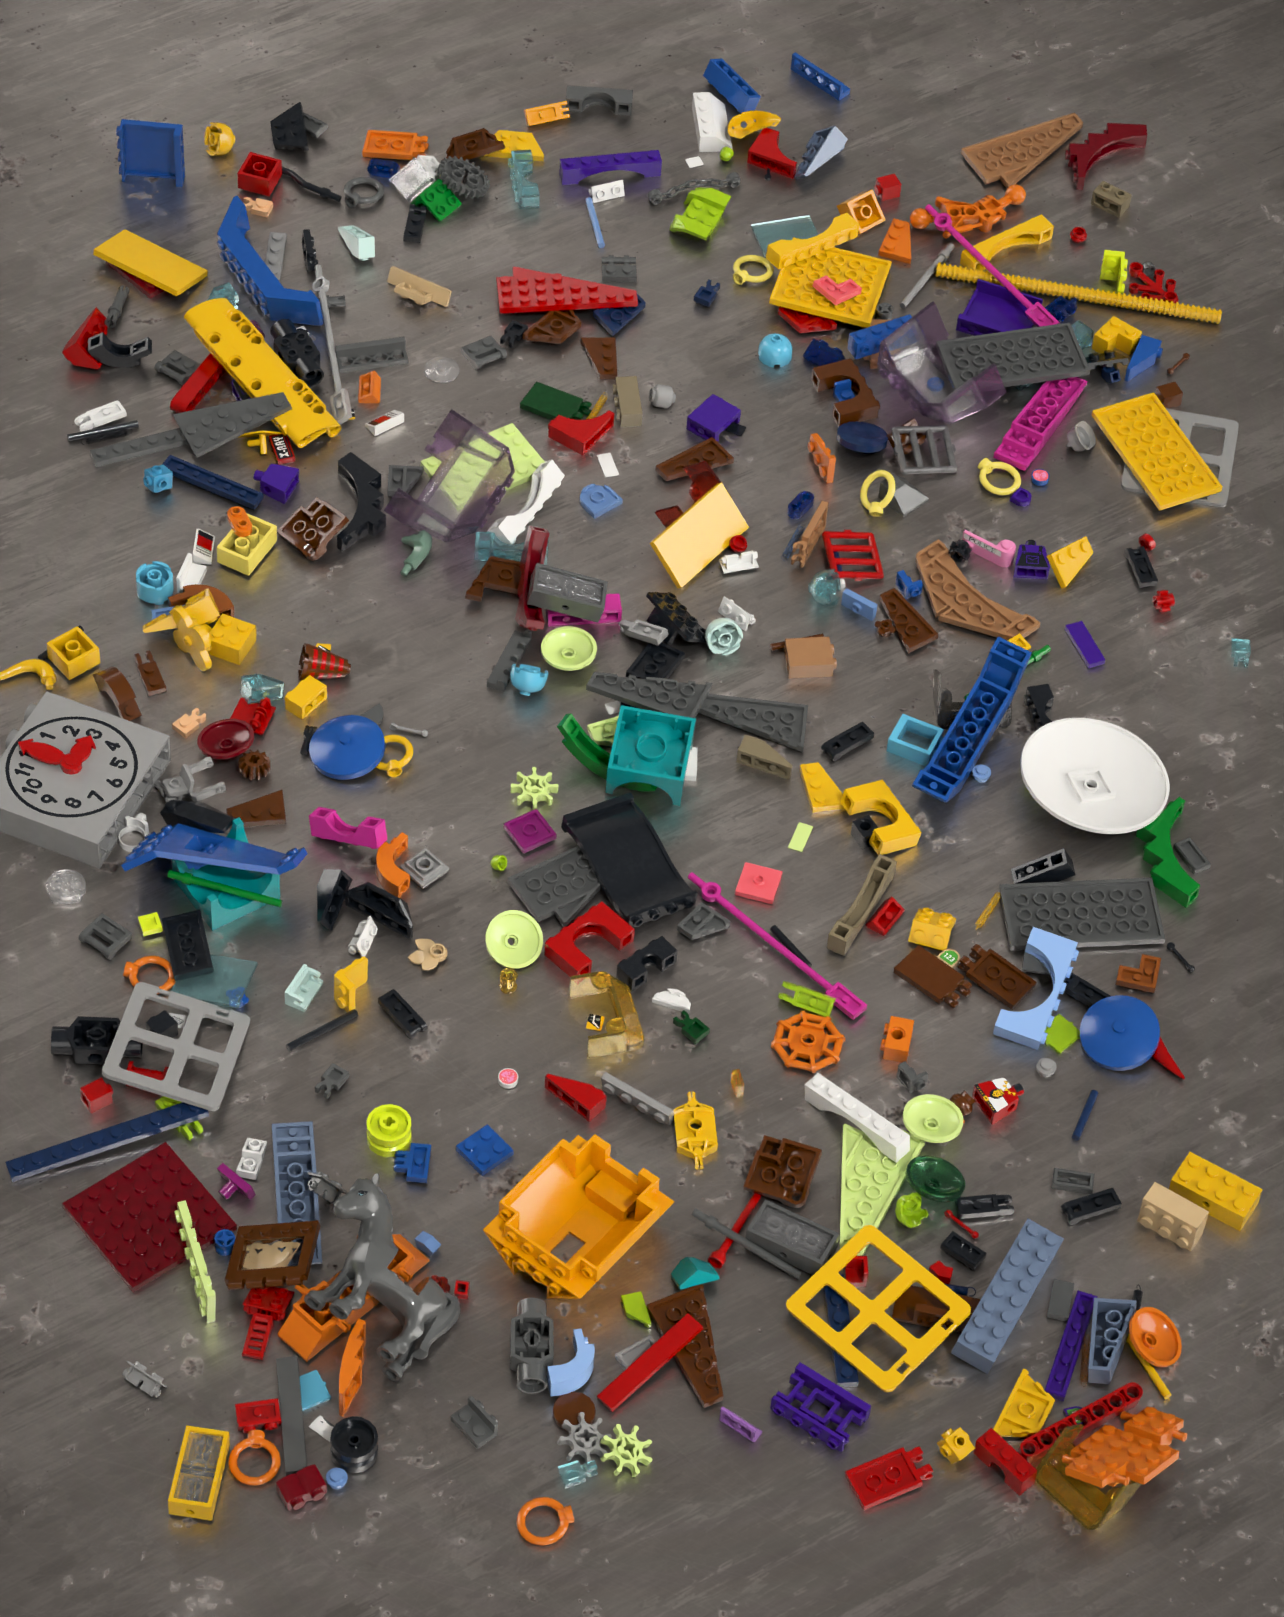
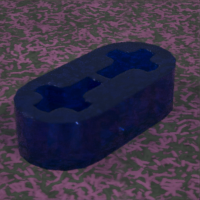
M381 159L370 160L367 167L369 174L386 178H396L400 170L398 163Z
M809 491L799 493L788 505V516L792 519L801 518L813 506L814 495Z

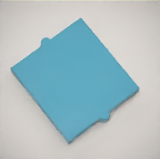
M317 1370L300 1376L303 1410L331 1399V1395L326 1388V1382L321 1379Z

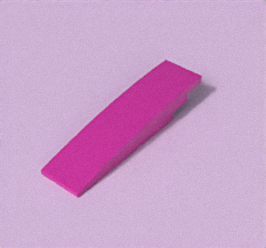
M1079 377L1045 381L1014 419L1011 428L1003 437L1001 445L994 452L993 458L1025 471L1061 424L1088 381Z

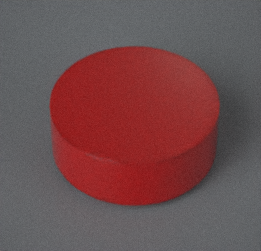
M1145 533L1139 537L1140 546H1144L1147 552L1152 551L1156 547L1154 539L1149 534Z

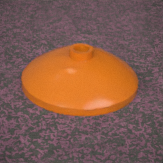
M1143 1307L1132 1315L1129 1322V1334L1137 1353L1148 1363L1157 1367H1168L1174 1364L1180 1357L1182 1344L1179 1332L1172 1320L1165 1313L1153 1307Z

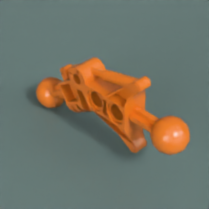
M1015 184L1009 186L1005 196L999 200L991 195H986L973 204L953 201L938 196L935 200V206L941 213L950 215L952 226L959 233L971 231L973 228H978L982 232H989L993 224L1000 219L1004 220L1007 213L1003 209L1009 204L1014 206L1020 205L1024 202L1026 191L1022 186ZM923 208L915 209L910 215L911 225L920 230L926 228L930 223H934L935 219ZM945 230L943 231V238L948 239L951 234Z

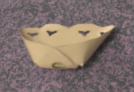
M277 1241L272 1245L263 1244L262 1242L253 1243L246 1248V1252L249 1251V1253L246 1254L243 1269L241 1270L287 1267L301 1243ZM286 1247L283 1252L278 1250V1248ZM255 1249H262V1251L257 1254Z

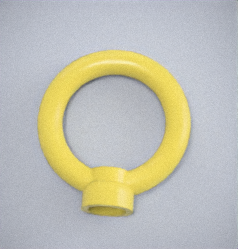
M745 255L738 258L733 264V280L738 285H742L745 282H764L772 277L774 268L771 262L762 256ZM745 262H758L767 268V272L760 276H751L746 270H740V266Z
M984 458L978 465L980 470L979 480L982 486L993 494L1001 496L1015 493L1021 485L1020 474L1013 466L1007 463L991 462L988 458ZM993 469H1003L1013 476L1014 483L1009 488H997L987 481L986 474L991 473Z
M877 470L871 473L863 482L860 490V499L862 505L869 510V515L874 517L883 516V508L892 500L895 493V480L892 474L886 470ZM876 478H886L888 482L886 496L881 502L870 503L867 498L870 484Z

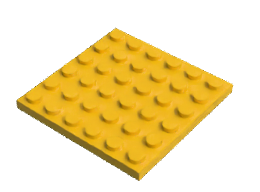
M793 237L792 240H802V239ZM832 247L781 268L770 296L769 304L868 328L874 317L892 261ZM826 275L836 284L852 279L862 288L861 294L834 305L813 287V282Z

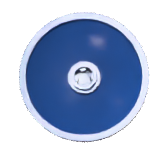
M358 715L339 716L325 722L315 731L309 744L310 758L314 767L321 774L329 778L338 780L358 778L372 771L382 760L385 753L384 735L380 727L366 717Z
M1116 995L1101 999L1087 1010L1080 1025V1040L1084 1052L1095 1064L1109 1070L1125 1071L1139 1067L1152 1057L1160 1041V1027L1155 1013L1146 1003L1131 996Z

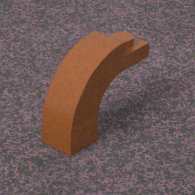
M200 584L183 586V593L168 597L169 607L186 605L187 599L209 588L220 616L223 613L234 617V605L229 597L212 586Z

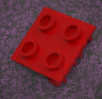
M241 697L230 719L243 720L250 724L254 733L263 735L276 707L271 706V700L268 697L261 699L260 703Z
M266 1284L264 1288H252L243 1302V1311L253 1315L254 1312L263 1314L264 1310H266L265 1315L273 1316L274 1320L280 1322L285 1320V1311L295 1292L286 1288L267 1287Z

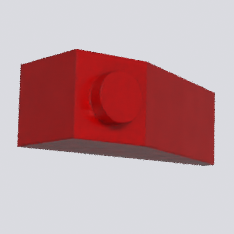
M552 1074L545 1076L544 1088L588 1122L606 1108L605 1093L593 1085Z

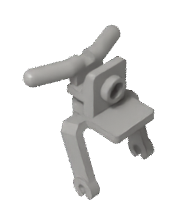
M206 757L202 761L190 766L182 765L180 777L164 779L163 782L160 780L154 782L155 787L161 792L162 796L166 797V803L170 800H182V797L191 798L193 802H199L227 790L224 782H219L200 792H193L194 778L192 774L212 767L214 764L211 757Z

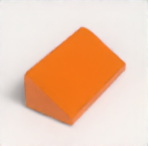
M375 370L359 376L358 402L380 403V376Z

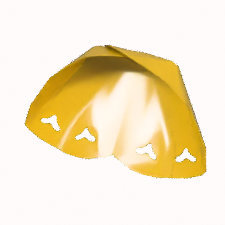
M765 111L742 112L730 120L728 133L731 137L742 139L746 135L770 126L776 127L780 123L781 118L776 114ZM743 121L747 123L745 128L741 127V122Z

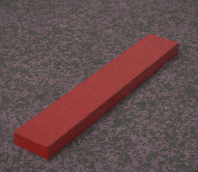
M687 1313L597 1395V1400L611 1412L616 1410L703 1330V1326Z

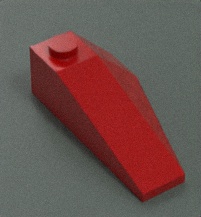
M97 307L67 342L62 353L75 366L98 370L102 363L97 361L88 352V338L102 332L107 335L108 327L105 325L106 317Z

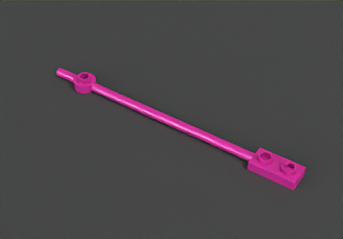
M930 204L925 207V210L935 218L936 228L940 231L947 230L1027 308L1025 315L1037 327L1060 324L1039 302L1033 305L952 226L949 214H939Z
M693 872L688 875V879L702 889L701 896L705 901H717L826 990V995L836 998L834 1005L849 1018L854 1020L867 1010V1004L840 982H837L835 985L830 984L721 895V887L717 883H705Z

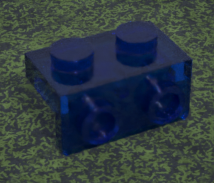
M1059 296L1047 305L1045 309L1059 323H1062L1065 318L1076 312L1077 299L1074 297L1068 301Z
M814 338L803 354L805 359L818 366L846 359L842 354L843 351L839 348H831L824 340L820 339L818 341Z

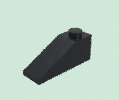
M1064 848L1011 869L1014 884L1059 882L1076 875L1073 861Z
M324 869L317 885V921L328 930L333 929L344 902L345 893L349 890L353 880L341 869Z

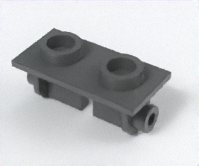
M319 1171L317 1174L308 1172V1175L312 1177L308 1182L309 1189L322 1196L329 1203L334 1204L342 1193H348L342 1189V1184L333 1180L330 1181L327 1174Z

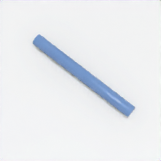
M588 197L585 201L599 248H604L605 243L592 198Z

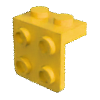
M920 908L913 919L908 942L943 951L948 947L956 918L952 917L949 913L943 912L940 914L930 908Z
M365 956L354 960L349 966L338 970L334 975V1000L346 1012L355 1009V989L368 980V959Z

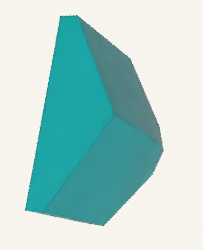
M685 1257L680 1260L671 1273V1278L680 1290L720 1279L710 1263L694 1257Z

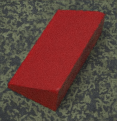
M891 896L880 905L865 926L885 936L905 909Z

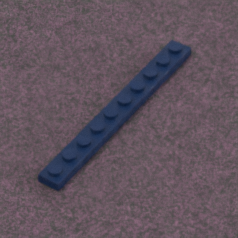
M182 1102L6 1161V1167L12 1182L209 1117V1112L206 1109Z

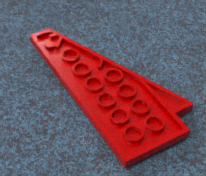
M512 267L513 276L496 277L500 314L638 306L636 290L565 277L559 273L550 274Z

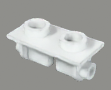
M623 179L592 186L588 192L592 196L593 203L625 196Z
M753 550L743 552L740 556L738 554L724 555V557L719 559L724 574L759 567L756 558H758L757 552H753Z
M725 596L723 597L718 610L721 615L734 620L744 631L747 630L749 624L753 625L756 619L753 614L743 610L733 600H729Z
M371 916L367 920L359 922L354 934L356 937H353L348 945V952L350 954L360 953L361 957L366 956L370 949V945L378 930Z

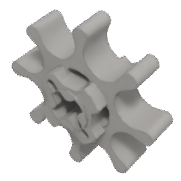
M580 1412L577 1417L578 1425H572L567 1419L564 1420L561 1427L569 1432V1436H560L557 1444H567L571 1447L572 1451L566 1457L567 1461H571L572 1457L578 1454L584 1458V1466L588 1467L592 1461L590 1454H597L601 1458L607 1453L606 1450L600 1447V1441L605 1435L600 1434L597 1430V1427L602 1423V1418H598L595 1424H588L584 1419V1412Z

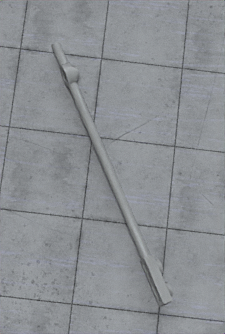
M317 264L314 267L316 279L313 282L312 289L319 294L332 370L335 394L330 396L333 418L341 425L352 418L348 391L341 388L326 298L330 282L323 277L321 265Z

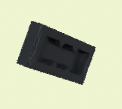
M954 1231L950 1233L940 1246V1249L972 1270L979 1266L987 1254Z

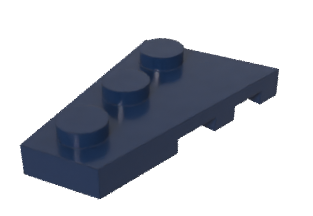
M637 294V307L599 308L593 311V317L613 337L645 308L646 302Z

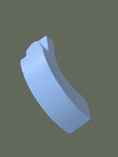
M582 1328L573 1329L575 1357L566 1364L547 1366V1383L550 1396L565 1395L579 1389L588 1381L593 1372L595 1347L594 1344H588V1338L583 1336Z

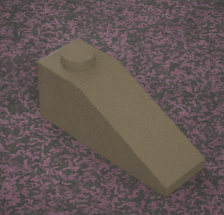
M745 734L737 751L736 762L790 780L792 764L764 740Z

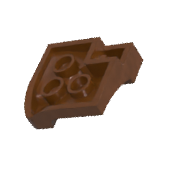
M316 497L306 508L300 506L277 530V533L297 548L306 558L315 561L327 551V543L349 520L329 503L323 502Z
M764 1135L759 1151H756L744 1183V1190L776 1199L786 1206L793 1208L802 1207L809 1195L810 1185L821 1158L822 1149L785 1138L779 1140ZM799 1196L800 1199L795 1201L793 1197Z

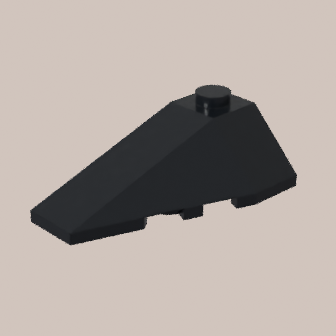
M170 800L160 812L167 825L182 824L211 833H225L234 820L233 817L202 802Z

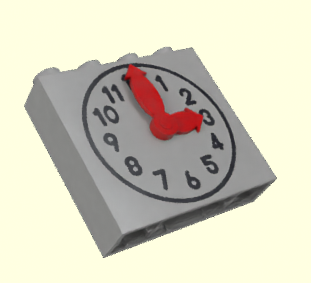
M46 691L38 704L34 702L29 704L24 715L23 726L20 730H11L6 740V750L0 757V832L100 869L118 842L119 832L126 827L125 817L130 816L134 818L155 786L154 782L159 780L170 763V736Z

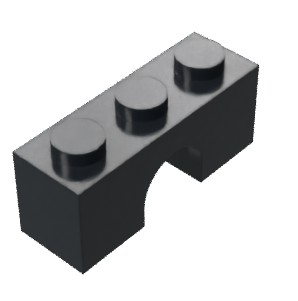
M663 936L656 940L654 939L646 947L635 951L629 958L621 960L617 965L616 977L632 992L647 982L648 970L645 966H655L663 972L677 962L678 950Z

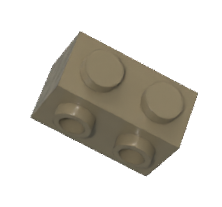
M1102 181L1093 191L1091 204L1120 218L1130 207L1132 194Z

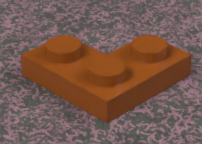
M1142 954L1139 969L1119 965L1115 985L1154 993L1161 958Z

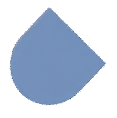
M587 485L582 489L579 499L582 508L594 519L623 504V499L607 485Z

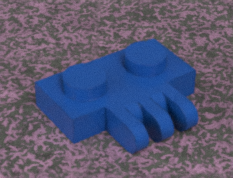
M411 1143L410 1151H396L393 1170L395 1172L407 1173V1182L427 1183L431 1145Z

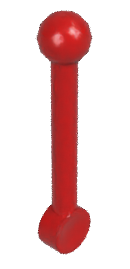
M947 1209L944 1212L947 1218H951L969 1232L973 1239L979 1237L977 1231L971 1230L956 1218L951 1210Z

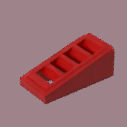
M253 1313L242 1356L263 1360L274 1327L273 1316ZM255 1330L265 1332V1334L255 1332ZM252 1338H253V1339H257V1340H262L263 1342L254 1341V1340H252ZM250 1346L258 1347V1348H261V1349H260V1350L250 1349Z

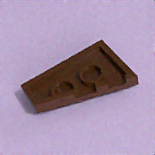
M581 337L580 343L582 347L584 346L587 356L590 357L592 366L599 379L615 380V377H617L615 338Z
M283 790L227 808L226 813L234 819L240 817L244 827L286 824Z

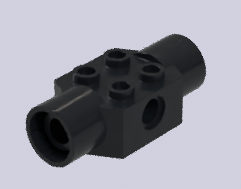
M281 319L275 322L270 329V334L274 339V352L298 379L303 380L309 388L318 385L323 380L324 372L320 367V352L305 330H297L289 319Z
M78 1016L70 1027L53 1026L51 1032V1054L71 1055L77 1064H104L121 1021L119 1018ZM130 1040L123 1057L141 1058L143 1043Z

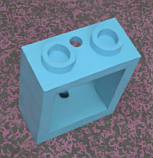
M902 714L888 739L886 751L927 766L944 738V729ZM910 731L933 741L928 750L902 741L901 739L905 732Z

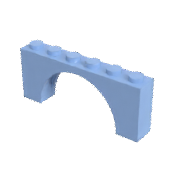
M1035 927L1032 928L1025 952L1036 957L1047 968L1052 979L1053 991L1044 1003L1034 1009L1021 1012L1001 1009L994 1027V1035L1036 1050L1039 1049L1040 1044H1045L1048 1033H1045L1046 1028H1051L1054 1016H1051L1053 1010H1058L1061 1001L1058 999L1059 994H1064L1067 986L1064 983L1065 978H1070L1073 967L1070 966L1071 962H1076L1079 951L1076 950L1078 942Z

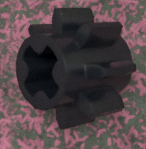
M959 539L957 543L954 541L951 543L949 554L954 561L962 562L963 559H969L972 548H970L968 542Z

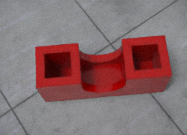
M992 1428L976 1440L974 1454L988 1467L993 1463L997 1464L1005 1475L1004 1482L1019 1496L1035 1483L1038 1470Z

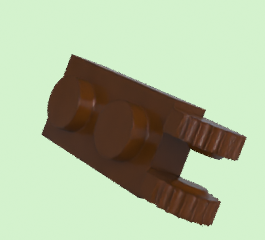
M150 650L146 651L145 654L148 663L142 664L139 653L134 654L137 670L147 695L152 696L167 692L166 685Z

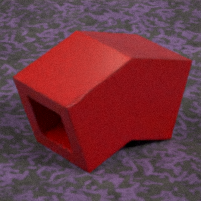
M939 1260L929 1267V1272L941 1282L950 1284L953 1268L945 1266Z
M456 1280L455 1296L460 1299H468L470 1281Z

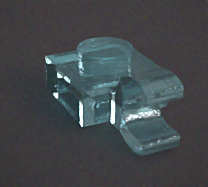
M579 1460L558 1466V1472L565 1489L585 1483V1476L593 1477L598 1475L596 1470L598 1467L595 1461L580 1465Z

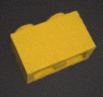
M309 675L285 695V709L303 720L327 699V686Z

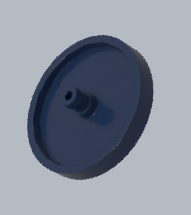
M847 422L840 425L837 429V441L842 446L853 451L864 453L878 452L886 448L888 442L886 431L871 423Z

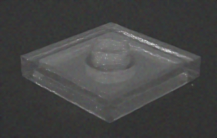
M416 158L412 159L389 179L408 202L434 181Z

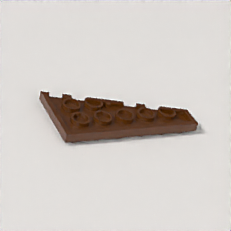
M703 1284L689 1287L647 1304V1311L661 1336L669 1331L687 1313L703 1326V1330L684 1346L674 1358L703 1408L723 1401L720 1374L718 1373L717 1358L714 1351V1341Z

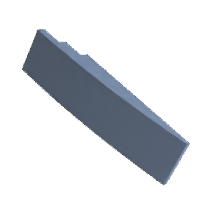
M313 1121L272 1124L277 1222L289 1223L319 1220L320 1223L318 1195L311 1191L308 1186L309 1180L312 1179L308 1172L317 1174ZM320 1231L311 1265L322 1264ZM296 1238L292 1241L299 1242L301 1245L288 1266L298 1265L303 1245L301 1238ZM286 1247L279 1248V1250L283 1252Z

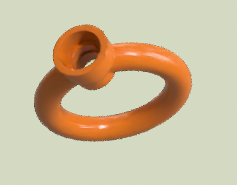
M145 956L139 958L134 963L126 962L123 977L129 978L133 987L139 983L137 979L138 970L145 964H158L167 970L168 980L163 985L158 986L160 989L168 991L175 984L171 963L162 957Z
M261 1430L249 1431L248 1437L237 1443L229 1456V1468L232 1475L239 1482L251 1486L262 1485L272 1480L278 1473L281 1465L278 1449L272 1442L265 1439V1432ZM247 1447L254 1449L263 1447L271 1454V1468L261 1476H247L238 1468L237 1459L239 1454Z
M549 1497L534 1498L521 1507L517 1515V1529L520 1535L531 1544L539 1546L553 1544L564 1536L568 1525L574 1523L571 1505L564 1507L560 1502ZM548 1506L557 1511L560 1525L553 1534L539 1537L527 1530L525 1519L533 1508Z

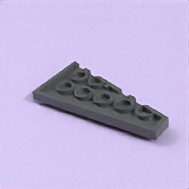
M708 694L698 712L803 752L808 705Z

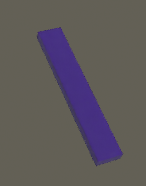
M1077 1291L1044 1390L1054 1399L1064 1402L1093 1314L1094 1298H1098V1296Z

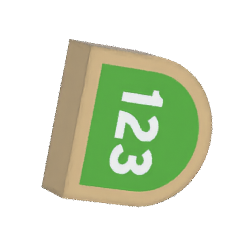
M945 949L936 956L953 969L959 964L960 955L956 950Z

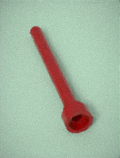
M753 1194L731 1230L736 1233L740 1232L762 1195ZM726 1237L720 1248L710 1254L708 1263L712 1267L717 1269L723 1267L726 1262V1252L733 1243V1240Z

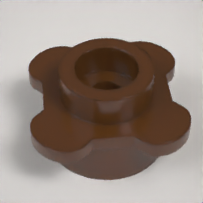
M890 619L875 622L877 633L882 637H888L896 630L892 626V620Z

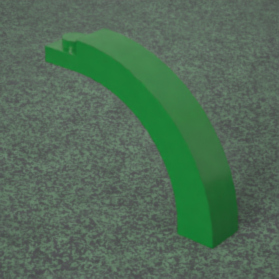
M572 713L566 714L557 725V728L564 736L562 743L579 762L606 780L610 753L598 746L585 733ZM629 782L619 785L637 791H655L657 789V786L642 782Z

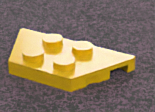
M498 130L494 135L498 141L502 140L504 142L505 149L484 155L488 157L544 162L542 150L533 134L528 132Z
M1023 1368L993 1428L1001 1437H1030L1043 1429L1054 1406L1055 1399L1044 1391L1043 1386L1038 1381L1035 1383L1028 1375L1027 1369Z

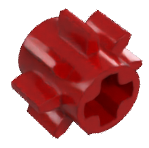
M1168 590L1157 591V595L1153 596L1154 608L1159 609V612L1162 613L1171 611L1170 607L1175 605L1173 594L1168 593Z

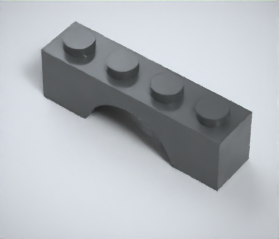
M567 85L566 101L568 104L566 108L568 107L570 112H583L588 106L604 105L609 107L615 115L631 116L633 90Z

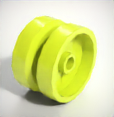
M387 1104L376 1107L369 1113L366 1120L367 1145L372 1152L387 1158L395 1157V1152L398 1150L406 1151L411 1143V1117L405 1109L397 1105Z

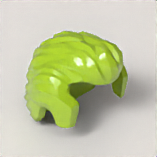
M914 1192L909 1195H903L896 1203L895 1214L897 1219L908 1228L919 1226L921 1220L928 1217V1211L920 1208L922 1197L919 1193Z

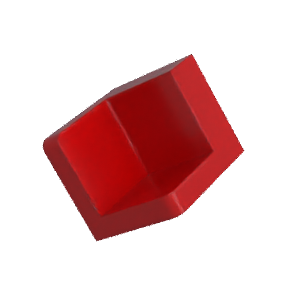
M855 1256L844 1268L845 1279L854 1287H866L867 1256Z

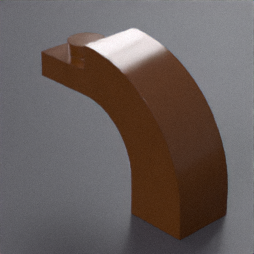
M112 666L93 674L99 691H106L109 694L122 719L131 721L142 716L134 699L136 696L125 676L116 667Z

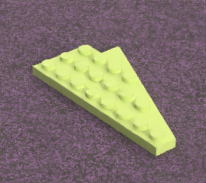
M844 1123L842 1129L839 1250L864 1226L872 1225L877 1229L879 1228L925 1145V1141L904 1131L910 1135V1151L896 1163L881 1153L863 1131ZM869 1244L856 1256H863Z

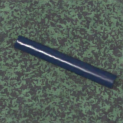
M1091 1090L1072 1134L1074 1140L1080 1139L1099 1094L1096 1090Z

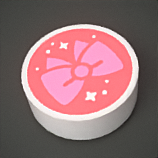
M511 1068L501 1070L498 1074L499 1085L506 1089L514 1088L518 1084V1073Z

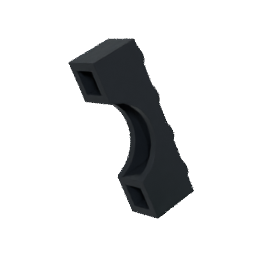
M1049 684L1027 687L1026 695L1023 697L1024 704L1029 708V716L1031 720H1034L1036 731L1040 727L1053 722L1047 717L1046 713L1052 710L1054 696Z

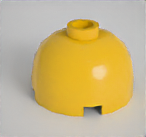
M218 122L209 123L211 125L206 127L204 134V143L209 148L206 151L210 156H223L231 151L235 143V136L228 125Z

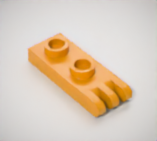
M567 101L525 109L527 126L569 118L570 114L563 115V112L569 111V108L562 109V106L568 104Z

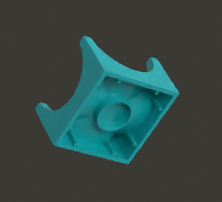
M621 705L607 769L605 793L613 794L615 788L624 783L642 782L661 788L669 794L673 805L680 806L689 754L693 745L696 718Z
M240 817L234 819L230 832L226 837L249 843L243 821ZM172 859V871L191 873L198 878L280 899V875L209 864L195 870L194 867L188 869L184 861ZM174 879L195 909L201 911L202 918L212 931L268 905L194 884H183L182 881Z

